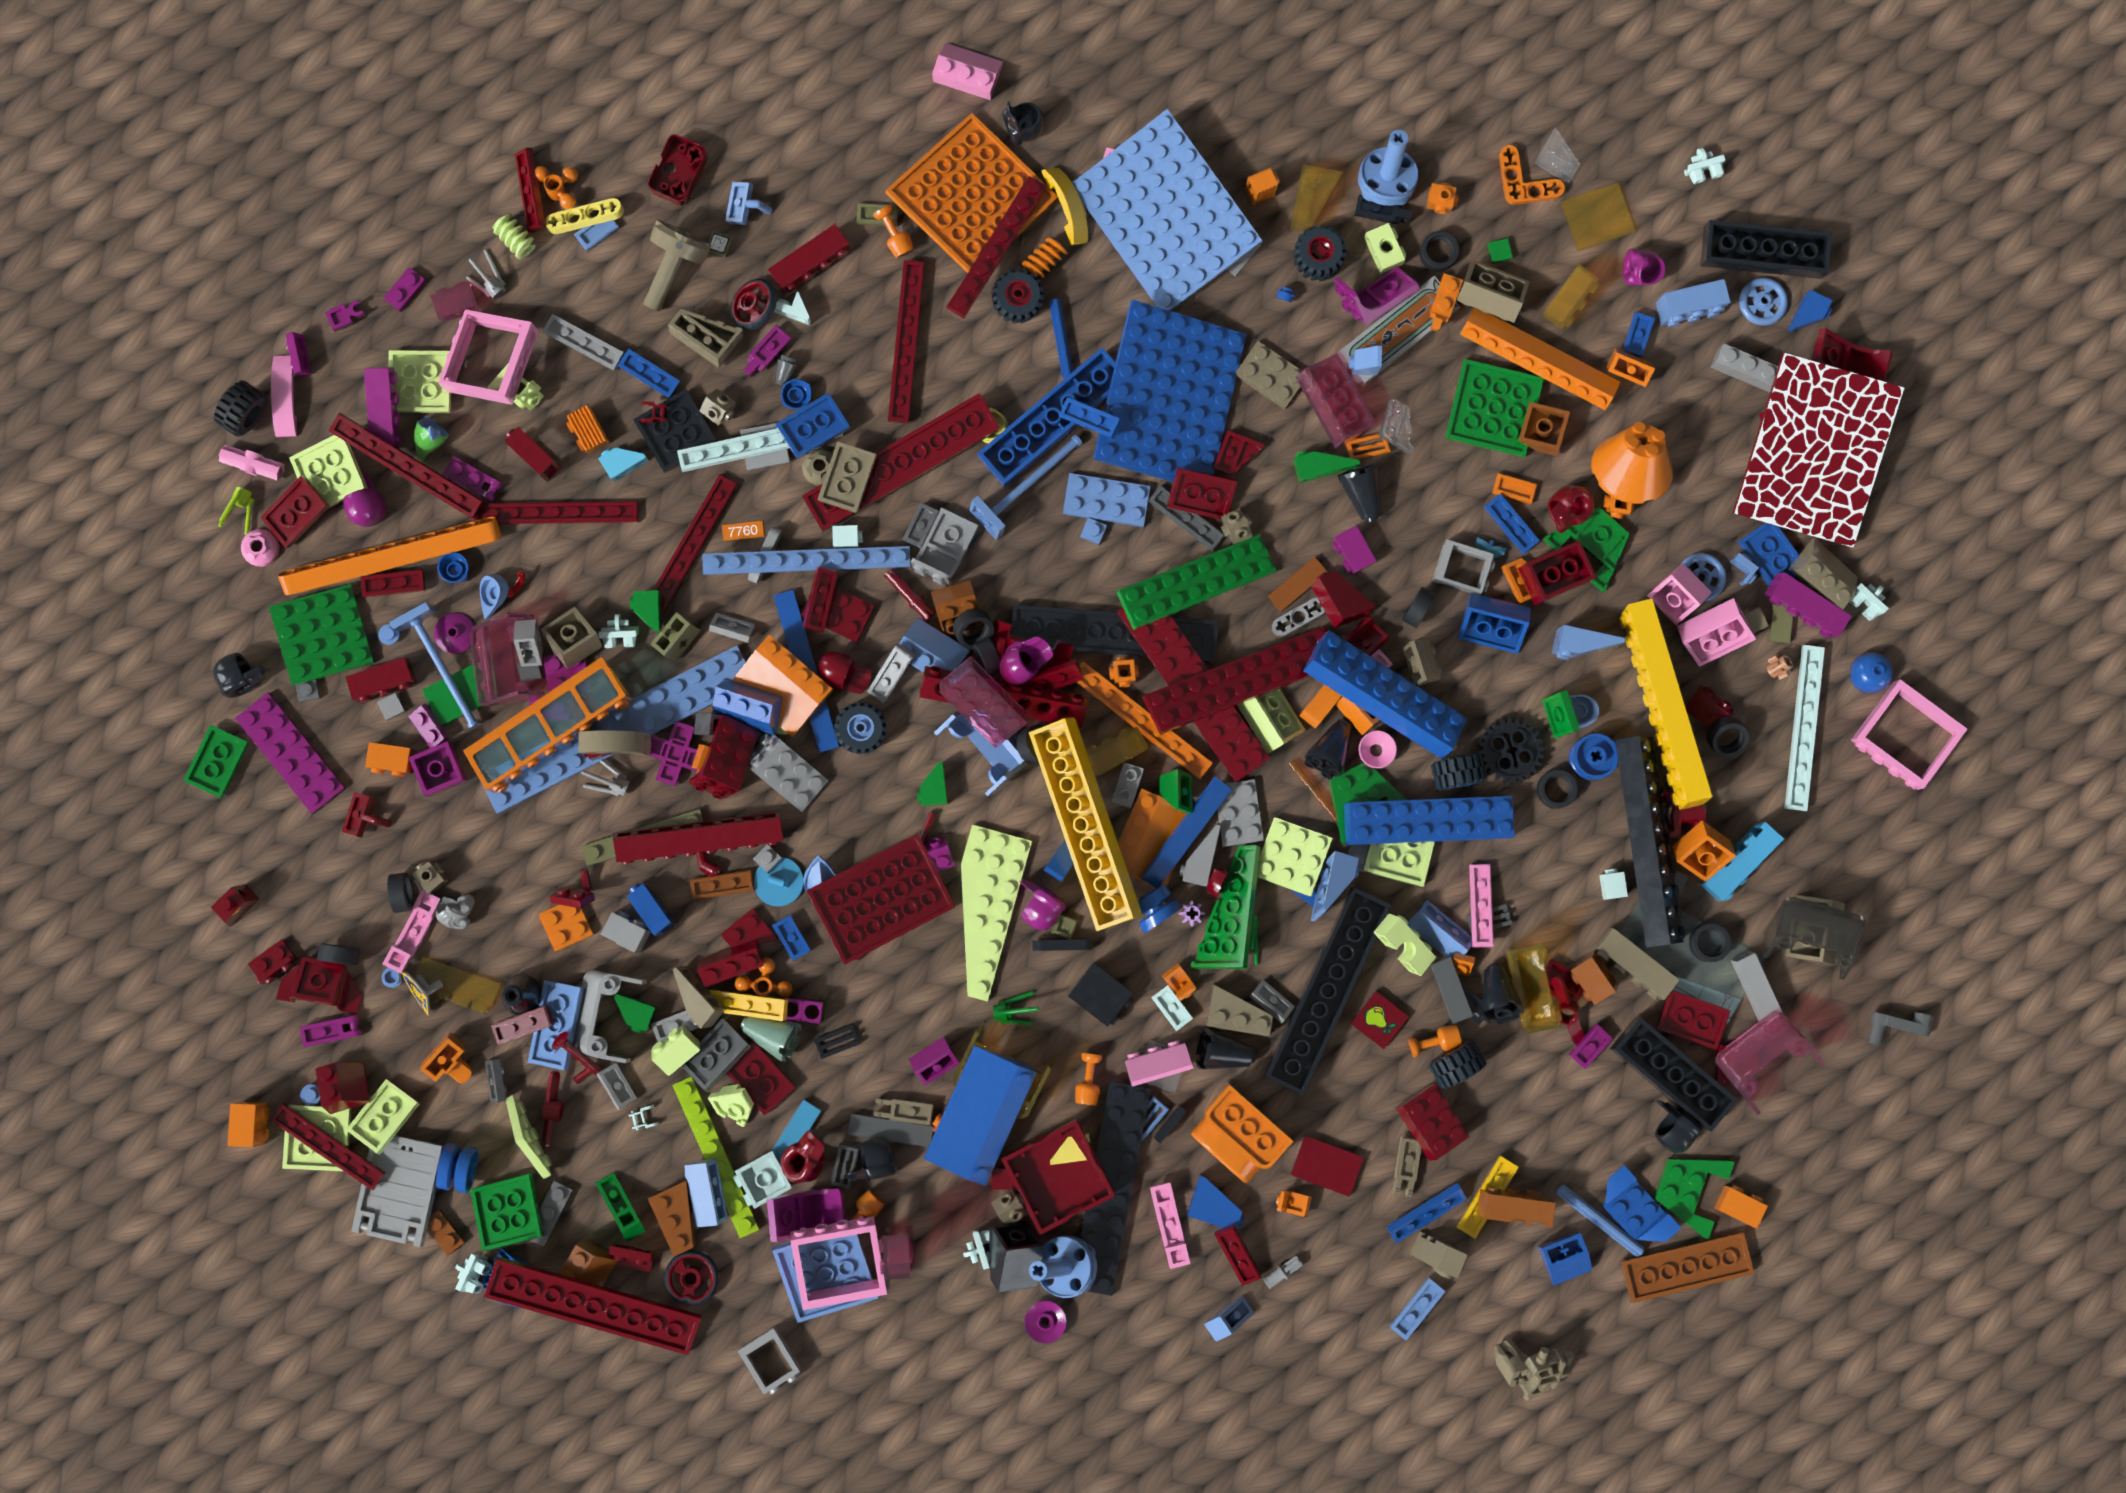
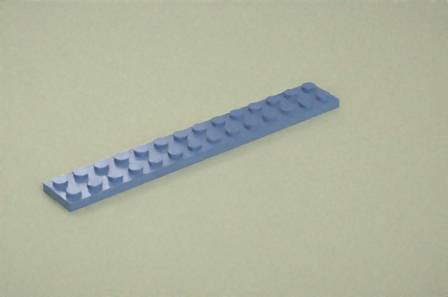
M736 645L632 698L633 700L629 702L630 706L622 711L618 709L610 710L608 712L609 716L601 721L597 719L591 723L592 727L590 730L634 731L654 735L674 725L675 721L680 722L713 705L715 687L725 679L733 680L746 661ZM575 734L571 742L566 745L562 743L557 746L555 753L548 757L544 755L538 759L540 762L530 769L526 767L521 771L522 775L514 780L509 779V788L502 793L486 791L496 813L500 814L617 753L594 761L590 760L589 757L585 758L583 753H578L579 738ZM550 741L518 757L521 761H523L524 759L538 751L540 748L548 744ZM513 759L487 772V775L493 781L514 767L516 763Z

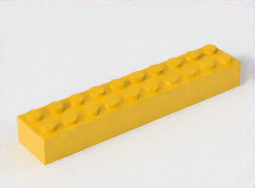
M1653 599L1628 604L1619 618L1622 629L1625 628L1627 634L1625 641L1633 654L1631 656L1632 665L1634 668L1637 667L1639 674L1637 675V681L1639 686L1643 687V701L1645 706L1649 707V721L1651 726L1655 727V741L1657 746L1661 747L1662 754L1660 757L1663 766L1667 767L1668 773L1666 777L1668 784L1673 787L1674 793L1672 797L1674 804L1678 805L1679 810L1703 805L1712 797Z
M1064 718L1029 732L1096 931L1143 916L1075 718Z

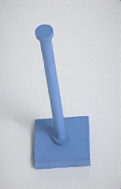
M1073 435L1071 441L992 509L978 495L971 501L969 511L996 541L1003 536L1005 525L997 515L1076 446H1081L1082 441L1077 435Z
M425 602L389 623L393 630L400 632L410 627H415L466 718L468 728L471 729L480 724V722L472 714L422 624L424 619L438 612L433 604Z

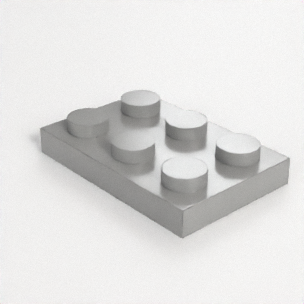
M1255 779L1227 783L1226 785L1232 790L1217 809L1222 847L1264 841Z

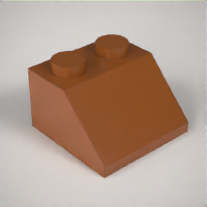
M1530 402L1519 442L1537 452L1559 457L1570 419V412Z
M1596 949L1576 963L1571 969L1572 979L1577 985L1580 983L1584 989L1583 994L1589 1002L1592 1001L1594 1005L1614 994L1619 986V982L1606 963L1597 955Z
M583 1237L574 1247L559 1274L604 1286L618 1260Z

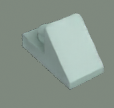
M799 292L796 293L792 306L786 300L779 299L777 301L774 313L807 325L811 324L810 317Z

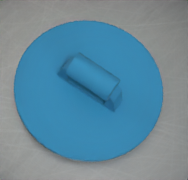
M782 857L783 860L770 874L761 866L758 867L755 873V891L758 897L766 904L777 907L788 905L795 901L802 891V872L798 865L788 858Z

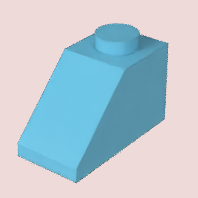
M616 447L603 451L601 453L602 456L598 458L613 482L618 481L649 461L643 453Z

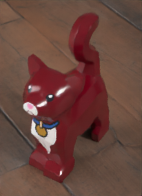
M1673 787L1663 791L1662 798L1668 804L1667 817L1670 823L1668 837H1680L1683 823H1689L1690 829L1686 834L1701 821L1709 825L1707 802L1703 805L1679 810L1678 805L1676 806L1673 801Z

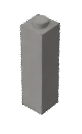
M1748 951L1731 959V963L1760 1026L1770 1031L1780 1028L1781 1023L1785 1022L1786 1019L1756 954Z

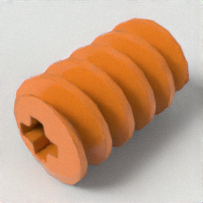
M1047 237L1045 239L1046 244L1041 243L1039 245L1040 250H1034L1035 256L1029 255V262L1026 260L1022 262L1024 269L1028 270L1029 274H1035L1036 279L1038 275L1043 278L1045 277L1042 272L1043 270L1050 272L1048 264L1056 266L1054 258L1062 260L1060 252L1065 255L1068 254L1065 248L1054 238Z

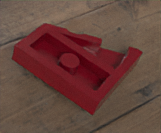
M754 908L720 934L731 948L757 939L759 945L778 940Z

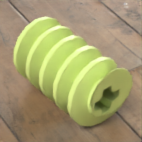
M508 213L499 218L492 229L495 235L499 236L502 242H505L506 247H509L510 251L515 253L517 259H523L535 249L536 245L531 244L534 238L529 237L526 239L528 232L524 231L521 233L523 226L518 225L515 227L518 221L516 219L510 221L512 214Z

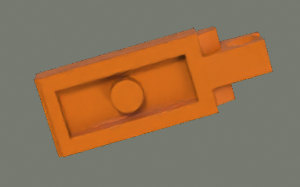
M1443 274L1430 310L1429 317L1434 318L1431 330L1438 332L1442 322L1447 323L1450 319L1463 282L1462 279Z

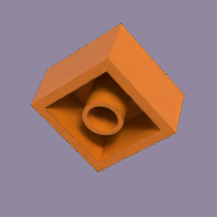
M1704 821L1699 822L1672 846L1676 861L1705 882L1736 857L1731 840Z
M242 1101L230 1104L227 1146L256 1147L265 1145L269 1138V1129L266 1128L267 1120L270 1118L268 1102Z

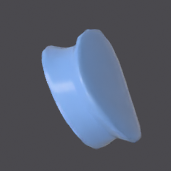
M1582 694L1570 696L1573 702L1574 713L1579 720V728L1587 727L1597 720L1599 707L1593 698Z

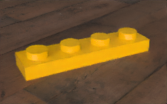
M710 990L715 998L726 1008L723 1013L778 1021L787 1020L788 999Z
M1499 1155L1456 1227L1476 1239L1487 1220L1477 1214L1480 1189H1488V1187L1492 1186L1505 1191L1519 1167Z

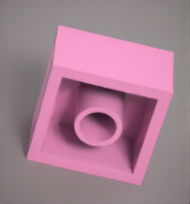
M1682 563L1658 583L1647 596L1653 599V602L1677 625L1699 607L1712 592Z

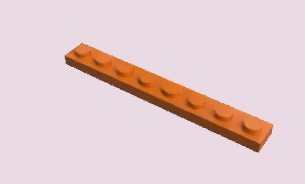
M1082 661L1079 666L1084 673V679L1076 683L1200 780L1213 763L1173 731L1160 735L1150 713Z

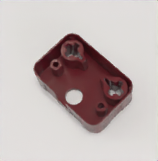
M672 134L667 139L660 154L662 160L659 166L656 164L650 175L648 186L655 196L682 206L683 204L687 205L690 196L708 161V156L702 145ZM697 154H699L700 158H695V160H693L692 156H697ZM671 163L676 166V171L673 174L665 172L664 168L667 164ZM682 190L683 194L676 196L675 192Z

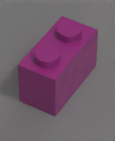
M1357 525L1334 537L1332 546L1337 554H1341L1344 559L1342 564L1347 572H1351L1352 576L1375 564L1376 559Z
M944 1037L909 1058L915 1074L924 1086L960 1064L954 1050Z

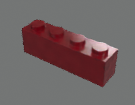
M833 224L767 270L783 294L786 292L791 293L798 287L799 283L812 279L815 276V272L828 268L832 264L831 261L837 257L840 259L847 255L850 246L836 224Z

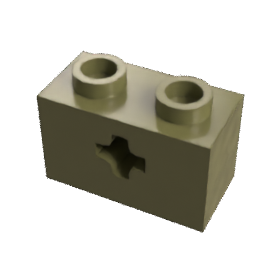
M676 612L651 645L663 656L676 662L701 630L687 618Z

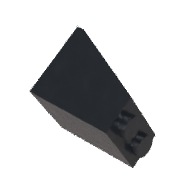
M1092 963L1068 995L1069 998L1107 1027L1109 1024L1114 1026L1121 1016L1118 1013L1122 1007L1127 1009L1133 1001V998H1131L1133 993L1094 963Z
M1022 1221L990 1226V1280L997 1291L1007 1292L1037 1287L1038 1281L1030 1276L1029 1268L1033 1262L1042 1260L1045 1245L1030 1223Z

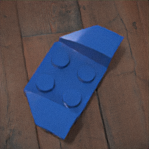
M1625 1165L1608 1178L1606 1200L1604 1201L1603 1208L1632 1239L1666 1242L1681 1229L1676 1221L1668 1213L1664 1212L1640 1186L1635 1176Z

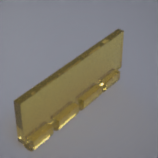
M424 957L421 958L414 976L415 979L417 975L421 974L429 985L440 980L443 987L432 993V996L448 1001L451 994H454L451 1000L452 1003L468 1008L470 1001H473L471 1009L483 1014L487 1012L488 1006H493L501 985Z

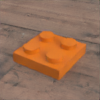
M557 905L538 914L555 952L594 935L583 908Z

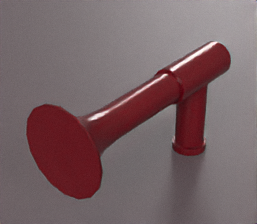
M565 1031L556 1037L552 1044V1049H564L586 1067L573 1077V1081L576 1084H580L591 1073L597 1076L596 1074L603 1069L576 1049L569 1042V1034Z

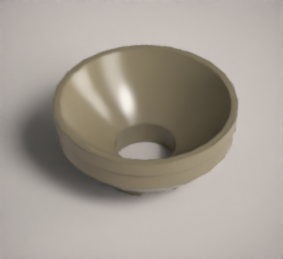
M815 449L806 455L802 463V471L808 482L815 486L823 484L833 453L825 449ZM823 460L826 463L825 469L816 471L814 469L815 461Z

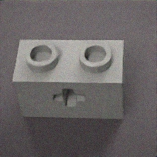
M536 620L515 621L513 641L521 667L542 665L544 646Z
M1128 763L1123 764L1111 804L1131 810L1144 770L1143 768Z

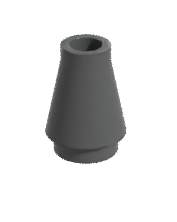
M781 355L777 363L776 384L784 386L790 380L797 367V360Z

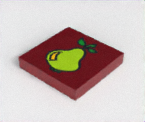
M1375 991L1350 1024L1384 1050L1409 1016Z

